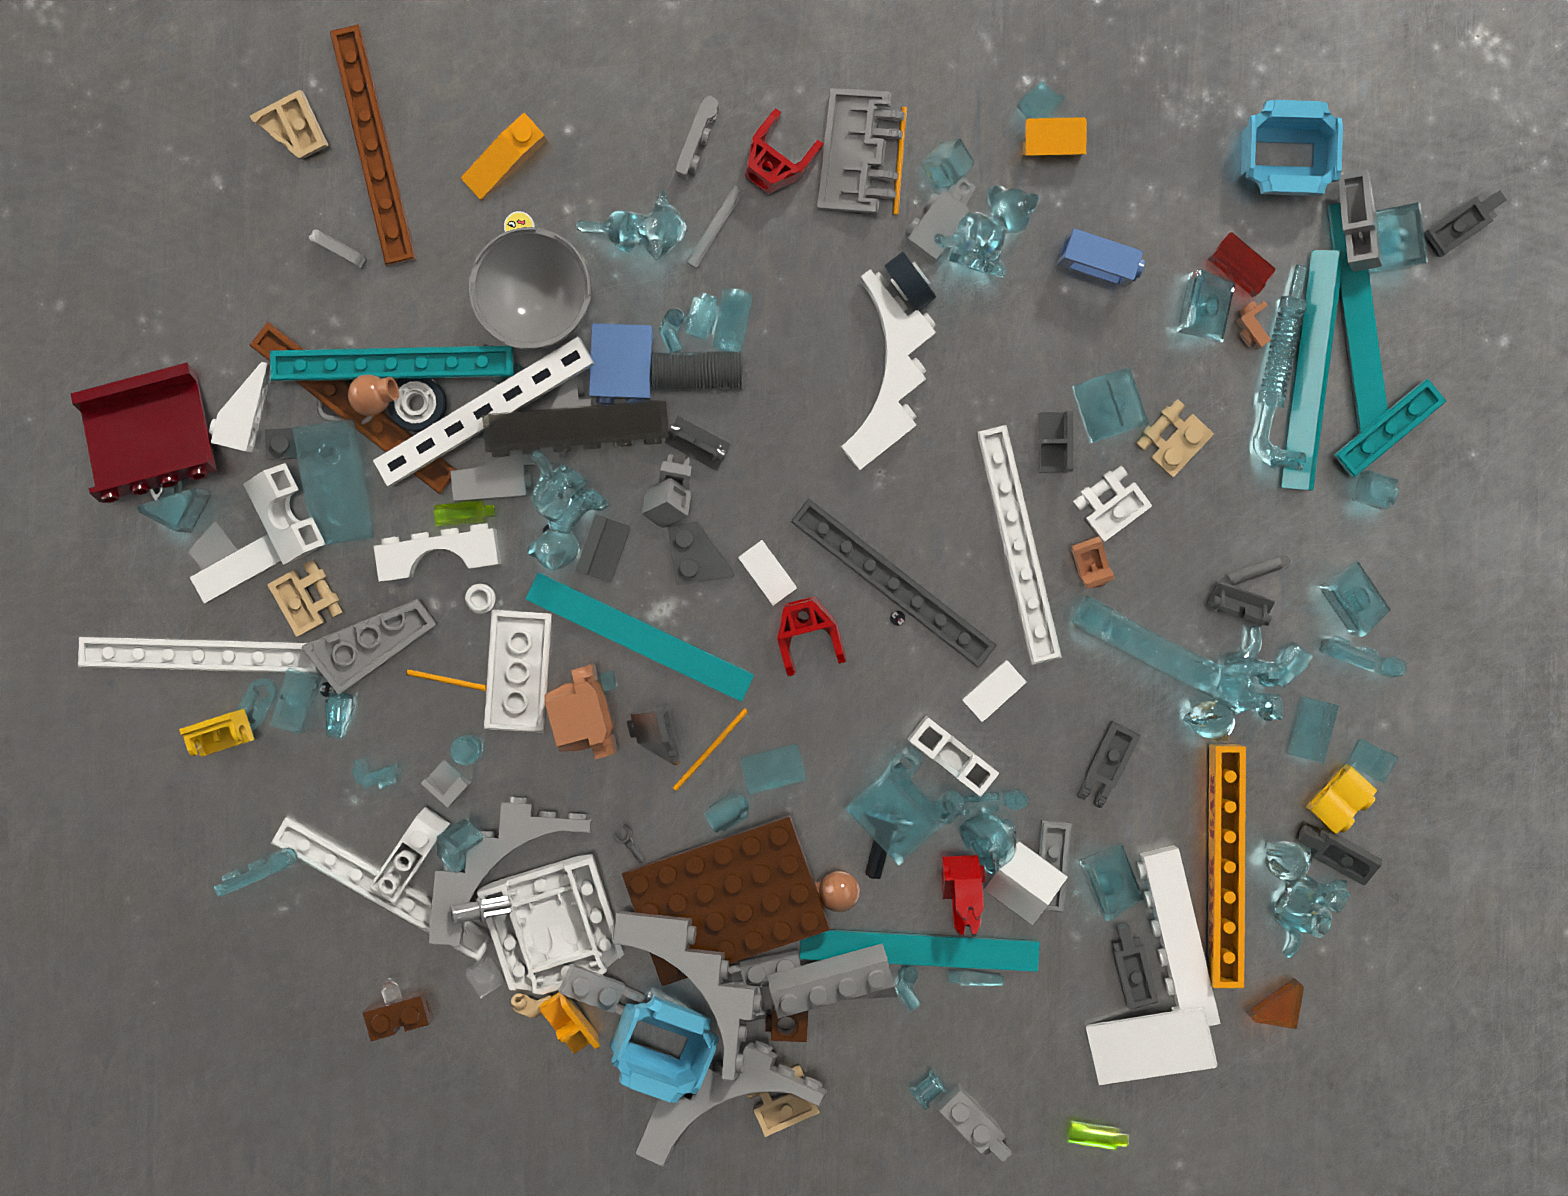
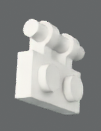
M1119 466L1113 472L1110 470L1102 475L1103 479L1091 488L1086 487L1081 491L1082 495L1073 501L1079 511L1087 505L1094 509V512L1085 519L1102 542L1107 541L1152 507V504L1135 482L1126 488L1119 482L1128 475L1122 466ZM1111 488L1116 495L1105 504H1102L1098 497Z

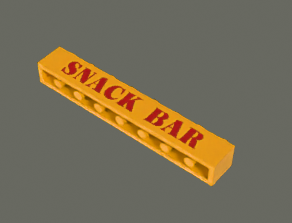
M1209 744L1208 973L1213 988H1244L1246 746L1241 744Z

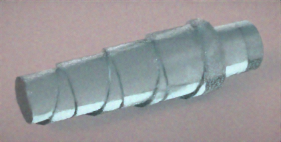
M960 969V971H948V983H959V986H1003L1004 976Z

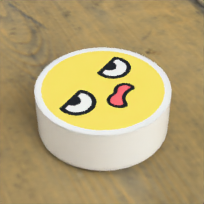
M522 211L511 213L504 222L505 232L517 228L535 227L533 219Z

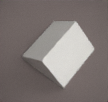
M1019 841L984 890L1033 925L1050 904L1068 876Z

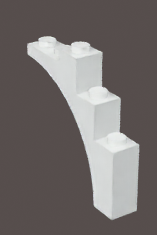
M871 269L861 276L860 281L870 294L879 314L884 333L886 355L882 385L871 413L858 431L841 446L842 451L858 471L916 426V423L913 421L917 418L915 413L907 404L901 406L899 401L926 380L923 375L927 372L924 366L916 357L911 360L909 355L936 334L933 329L936 324L927 312L921 314L919 310H915L907 316L905 312L908 308L899 296L893 298L886 289L889 287L886 279L880 272L874 274Z

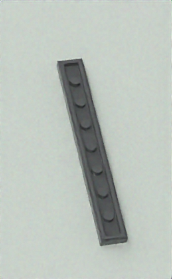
M807 499L790 521L977 668L981 667L997 646L992 640L811 499Z

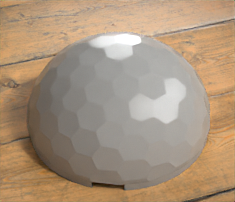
M517 228L500 234L491 240L479 253L469 278V298L477 320L493 338L508 346L523 350H537L561 342L579 327L586 315L590 302L591 280L583 257L568 240L552 231L540 228Z

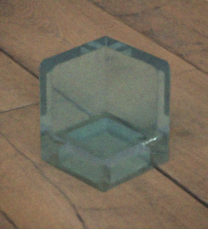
M1041 81L1019 101L1016 107L1027 118H1048L1066 97L1062 93L1057 96Z
M961 138L941 142L921 162V166L935 188L955 185L974 165V160Z
M1359 739L1346 764L1351 765L1354 769L1376 781L1385 783L1399 757L1389 751L1378 748L1364 739Z
M463 819L437 836V856L455 873H458L465 868V852L482 842L483 834L468 820Z

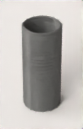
M709 351L707 355L706 352H653V390L743 389L742 351L711 352L710 363Z

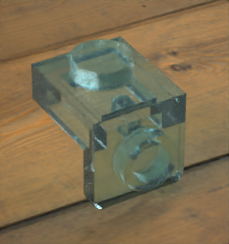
M364 757L353 761L355 766L352 768L353 776L357 784H362L364 789L376 784L379 785L380 789L396 783L395 776L402 773L398 762L370 773Z

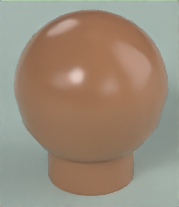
M361 375L351 383L348 390V400L351 407L359 414L365 416L379 414L386 409L389 402L399 398V388L392 377L381 379L374 375Z
M835 871L827 874L821 882H815L823 906L830 911L846 912L852 909L859 899V884L847 872Z

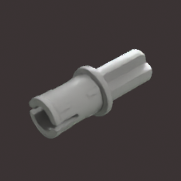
M508 896L482 901L481 898H477L476 902L450 905L453 925L478 919L480 922H484L485 918L510 914L512 912V904Z

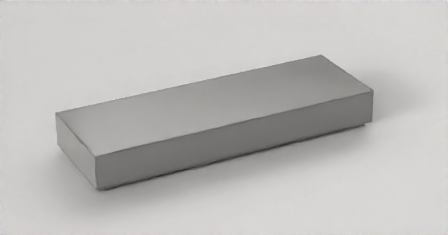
M1041 820L1038 855L1067 875L1072 823ZM1067 879L1044 911L1064 913Z

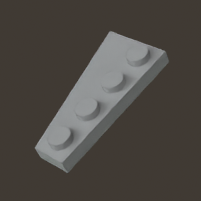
M416 599L302 645V649L339 695L434 627L436 622L421 602Z

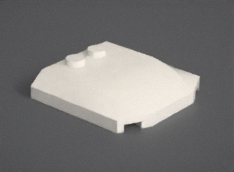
M593 854L579 855L500 879L477 890L478 898H481V901L508 896L511 900L512 912L510 914L485 918L509 990L523 989L542 995L559 990L571 964L603 975L614 961L624 955L623 946L613 944L615 921Z

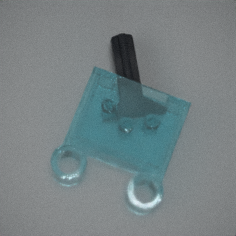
M904 747L890 760L889 767L845 808L874 839L865 871L866 875L871 879L882 878L888 855L898 865H901L939 828L954 822L964 810V798L957 791H945L932 803L909 779L923 764L922 754L915 747ZM901 758L908 759L912 768H905L901 763ZM942 802L951 804L954 813L947 812L943 808Z

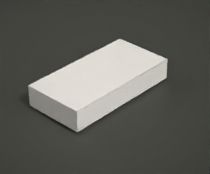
M763 540L738 557L773 606L797 589Z
M1005 660L962 700L983 722L1027 682Z

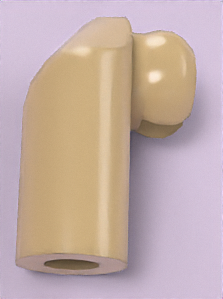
M517 993L511 998L510 1002L515 1012L533 1019L542 1015L539 1005L551 998L552 995L549 994L539 1000H535L522 993Z

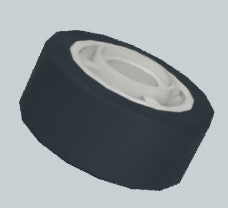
M901 252L884 265L892 277L890 279L902 297L906 301L909 300L916 310H921L936 298V295L929 287V280L915 261L912 263L904 252Z
M398 379L396 381L399 388V398L389 402L387 408L392 420L400 427L413 432H421L444 417L447 408L446 396L442 387L433 379ZM416 395H421L424 399V405L421 410L413 411L410 407V400Z

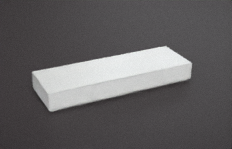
M267 534L196 573L190 579L205 604L282 561Z

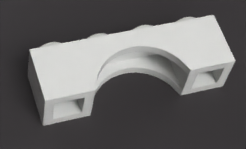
M488 523L472 525L470 526L471 531L459 533L458 528L440 530L441 536L429 538V532L411 534L410 541L399 542V537L381 539L382 545L373 546L379 582L413 577L418 562L429 552L438 549H446L456 553L463 559L468 568L502 564L497 530L495 528L489 529Z

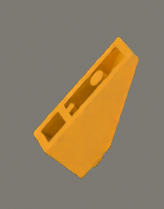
M524 112L492 142L460 178L482 201L548 141L542 131Z

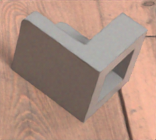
M670 477L646 489L641 514L664 528L688 517L692 492Z
M443 760L421 784L448 808L471 782L448 761Z

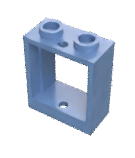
M1074 228L1066 236L1057 265L1126 287L1132 281L1135 282L1136 278H1140L1145 261L1141 260L1142 250Z

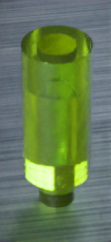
M483 501L434 505L436 526L485 522V517L496 516L495 505H484Z
M1071 1120L1068 1128V1142L1114 1150L1117 1149L1118 1145L1128 1146L1129 1135L1119 1133V1128Z

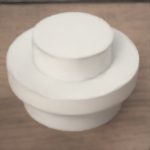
M475 584L468 589L465 601L471 611L482 614L493 608L496 596L490 586Z

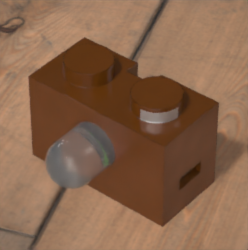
M388 981L382 986L381 992L384 1002L368 1006L363 1012L371 1042L395 1035L402 1026L406 1032L427 1026L434 1019L426 990L402 996L398 984L393 981Z

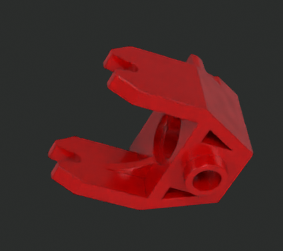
M777 108L770 113L753 135L745 171V177L767 194H771L798 181L824 145V143L817 140L803 159L796 164L765 142V137L774 127L782 113Z
M815 596L786 603L783 608L777 640L787 676H792L796 673L790 649L791 639L796 635L823 629L832 638L838 663H844L847 660L838 623ZM799 612H806L809 618L802 619L799 616Z
M978 855L942 857V898L952 900L954 929L960 937H964L965 927L969 926L972 936H976L981 927L980 916L984 910L982 883H985V866L979 864Z

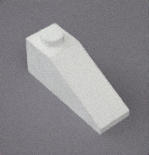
M261 362L218 412L217 419L212 420L209 428V436L212 437L211 443L253 452L270 383V364Z

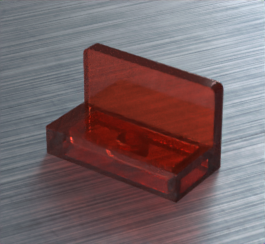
M1230 232L1207 259L1252 298L1263 290L1266 286L1265 283L1275 272V267L1233 232Z

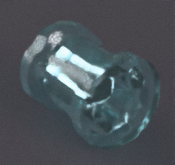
M933 1070L929 1072V1076L918 1086L909 1088L913 1097L925 1110L929 1108V1103L938 1095L949 1091L942 1079Z

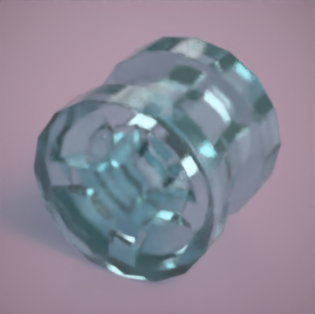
M470 734L462 735L455 739L450 749L453 760L459 765L464 766L476 762L483 752L482 742L479 738Z

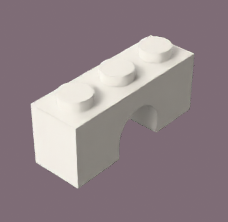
M286 463L263 470L243 484L283 565L303 558L325 545L312 517L300 521L291 512L290 497L299 489Z
M926 715L907 738L912 744L943 766L980 797L999 775L997 770Z

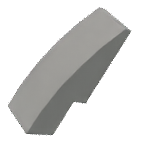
M1367 169L1342 174L1340 180H1338L1348 264L1352 272L1382 267L1380 238L1369 171Z

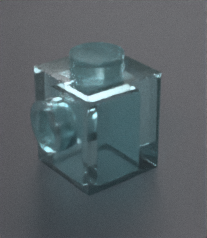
M1371 470L1362 471L1352 500L1377 509H1388L1390 504L1394 505L1399 494V488L1396 487L1398 479Z

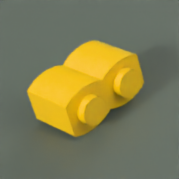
M1346 764L1313 797L1305 808L1331 832L1337 834L1341 831L1344 833L1354 824L1355 820L1353 817L1360 809L1365 811L1375 801L1374 794L1377 792V789L1351 765Z

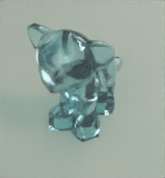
M995 185L990 187L987 194L989 205L992 208L991 216L980 212L968 213L960 219L953 235L945 236L939 233L935 235L934 241L942 248H951L949 261L985 274L1006 279L1007 269L1000 260L1006 233L1014 234L1026 230L1032 213L1040 199L1034 193L1027 194L1025 191L1017 188L1005 189L1002 186Z
M665 190L659 192L653 210L648 215L627 210H617L611 213L609 218L604 221L579 220L576 223L577 230L581 232L607 233L609 240L623 252H631L636 244H642L655 260L670 253L671 248L679 244L688 233V228L682 215L674 205L667 203Z
M534 451L531 453L530 458L539 466L541 475L532 491L531 499L536 511L547 520L549 529L530 543L528 552L530 556L537 558L543 567L556 571L570 564L580 551L578 540L571 531L577 521L589 510L602 511L610 505L594 489L588 490L585 486L587 481L573 468L569 470L562 463L552 471L549 459L543 453ZM567 488L575 490L570 497L564 494Z
M1254 625L1250 628L1251 643L1249 647L1242 652L1229 656L1225 660L1221 671L1223 689L1221 697L1218 700L1211 699L1199 702L1192 710L1185 714L1183 721L1189 722L1194 732L1198 735L1217 742L1227 741L1234 729L1235 715L1247 712L1250 709H1256L1259 716L1266 721H1272L1273 719L1282 720L1283 703L1279 694L1255 692L1254 677L1265 688L1277 686L1280 681V672L1276 662L1257 659L1262 647V633L1258 626Z
M1286 840L1277 841L1273 844L1267 841L1265 843L1267 850L1265 864L1275 877L1286 883L1285 890L1276 902L1274 917L1290 935V942L1283 953L1286 957L1291 958L1299 951L1302 945V932L1322 938L1328 932L1332 922L1331 911L1335 913L1341 912L1350 896V893L1346 891L1348 881L1337 879L1327 885L1319 883L1307 875L1312 863L1310 848L1303 844ZM1314 904H1319L1325 907L1317 908L1311 913L1308 912Z

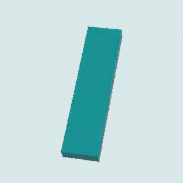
M1427 378L1333 456L1350 477L1355 478L1446 403L1447 400Z

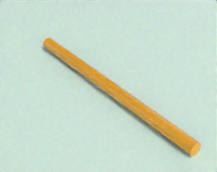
M905 106L901 107V112L905 113V118L903 121H900L899 128L900 131H903L902 139L898 141L896 165L898 180H895L894 191H896V197L893 203V215H899L907 107Z
M409 669L406 674L481 691L487 690L486 685Z
M745 708L672 787L675 791L679 790L748 713Z

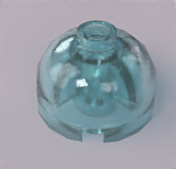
M982 813L969 818L959 827L960 835L966 848L969 849L972 845L978 854L979 864L984 865L985 870L990 874L998 872L999 869L1013 859L1017 851V842L1014 836L1016 829L1010 820H1003L998 815L992 813Z

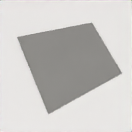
M214 521L188 550V553L199 567L204 570L238 551V549L217 522Z

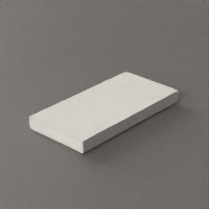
M492 610L484 729L545 733L546 706L544 695L547 694L552 613Z
M1204 1006L1086 1026L1099 1085L1216 1068L1218 1065Z

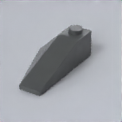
M667 704L632 712L630 714L631 720H627L630 737H636L639 745L673 765L680 764L681 759Z

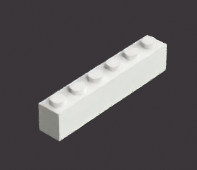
M1172 845L1139 853L1141 862H1137L1138 873L1141 880H1146L1148 891H1144V898L1147 908L1153 909L1155 920L1150 921L1154 937H1159L1162 947L1157 950L1161 966H1166L1169 976L1164 978L1168 995H1173L1175 1007H1171V1011L1204 1006L1208 1025L1221 1024L1179 848Z

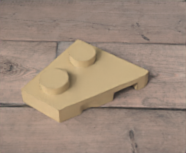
M301 90L250 115L253 122L259 124L274 139L284 144L289 151L300 159H304L329 146L309 102Z

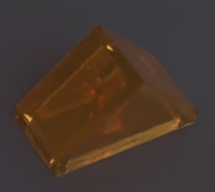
M1293 978L1247 1010L1246 1013L1257 1023L1297 1029L1304 987L1301 982Z

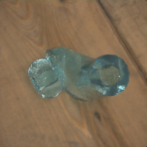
M679 308L668 310L659 327V332L670 353H676L684 348L677 335L685 319L684 312Z
M913 966L903 967L898 972L895 983L896 993L909 1011H913L921 1005V1001L913 991L915 981L919 977L918 970Z

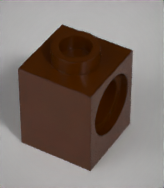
M772 1005V1014H766L765 1032H771V1041L807 1042L808 1010L786 1016L792 1018L795 1025L790 1030H783L778 1026L781 1018L778 1019L775 1007Z

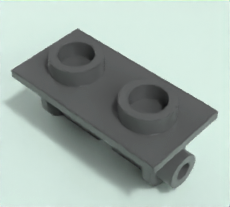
M679 416L670 427L668 436L664 441L667 445L716 471L731 445Z
M1219 581L1207 606L1214 608L1216 612L1222 611L1257 623V626L1262 627L1263 625L1268 626L1271 622L1272 615L1269 613L1275 604V600Z

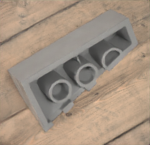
M883 943L767 975L778 1019L843 1000L897 997Z

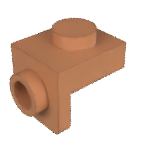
M1253 300L1239 310L1242 316L1235 320L1242 330L1240 332L1242 340L1247 346H1253L1255 350L1271 341L1254 316L1268 306L1265 300L1259 304H1256Z
M1099 536L1071 546L1079 577L1087 589L1102 587L1107 582L1115 579L1114 573L1108 564L1103 542Z

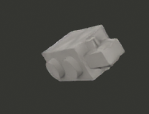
M961 177L947 191L943 190L939 196L934 193L924 206L928 210L921 220L916 217L906 230L910 234L906 242L935 263L967 221L969 210L966 205L976 187L967 179Z
M959 1083L937 1103L939 1112L981 1154L988 1155L992 1151L1002 1162L1012 1154L1010 1149L1002 1142L1006 1136L999 1124Z

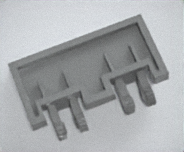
M831 88L817 208L820 210L878 214L879 200L871 198L895 199L896 191L892 189L871 188L872 179L898 180L897 172L870 169V166H884L886 140L884 139L899 140L902 139L903 131L898 129L878 128V120L903 121L905 118V113L901 111L877 109V106L890 107L892 94L889 91Z

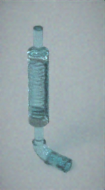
M1300 264L1295 266L1289 296H1281L1278 307L1280 311L1277 312L1279 317L1276 318L1277 323L1274 324L1276 328L1273 329V332L1275 334H1272L1274 339L1270 341L1273 345L1269 346L1271 349L1268 351L1270 356L1267 357V360L1269 361L1265 363L1268 367L1264 368L1266 373H1263L1265 378L1262 379L1264 384L1260 385L1263 389L1259 390L1257 403L1264 406L1257 437H1253L1255 453L1262 462L1268 464L1270 468L1281 467L1302 471L1305 465L1299 464L1300 462L1294 460L1306 462V454L1304 452L1283 450L1278 445H1272L1269 434L1275 408L1284 407L1286 399L1284 393L1287 392L1285 387L1289 386L1286 382L1290 381V378L1287 376L1291 375L1289 371L1292 370V367L1290 365L1294 364L1292 359H1295L1293 354L1296 353L1294 348L1298 346L1295 343L1299 342V339L1296 337L1300 336L1298 332L1301 331V328L1299 326L1303 324L1301 320H1304L1302 315L1305 314L1308 303L1301 299L1308 267Z

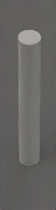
M733 186L688 258V264L694 268L698 267L744 193L743 190Z

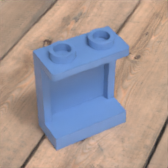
M592 323L591 358L595 364L590 367L589 396L596 398V403L614 404V399H626L627 405H644V400H651L652 340L654 334L652 325Z

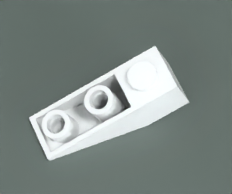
M425 807L411 823L369 887L394 904L450 823Z

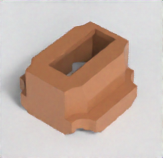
M595 664L571 670L572 682L565 683L544 695L545 706L556 746L560 752L581 751L592 748L595 759L615 754L618 751L614 734L610 735L613 724L602 684L597 681L599 678Z

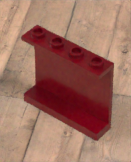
M188 362L70 393L72 405L81 412L95 486L88 488L89 494L98 502L114 503L120 497L126 495H143L148 493L149 489L173 487L179 481L203 479L209 473L217 471L197 373Z

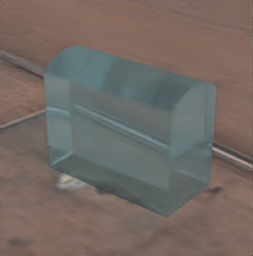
M614 670L599 674L604 691L618 688Z

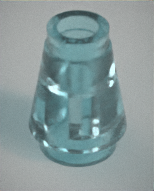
M1294 642L1290 648L1286 647L1271 678L1285 688L1311 665L1309 662L1313 656Z
M336 692L329 693V698L325 700L326 736L344 738V733L355 707L352 695L346 693L338 695Z

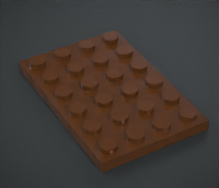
M791 815L622 873L635 913L692 918V926H696V939L694 945L690 944V949L725 952V960H728L729 964L831 929ZM650 952L662 986L688 978L677 967Z

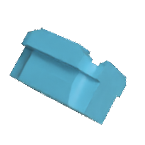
M1298 100L1266 101L1259 114L1251 115L1248 118V126L1242 131L1240 176L1257 183L1261 194L1324 195L1327 185L1340 180L1342 118H1336L1331 115L1326 102ZM1256 142L1313 144L1312 167L1255 165Z
M655 996L647 1004L639 1003L633 1005L626 1003L609 1044L613 1052L612 1065L618 1067L620 1071V1083L630 1089L670 1103H677L686 1093L696 1094L701 1088L719 1041L717 1034L711 1031L710 1017ZM640 1020L687 1037L679 1058L629 1041L637 1021Z

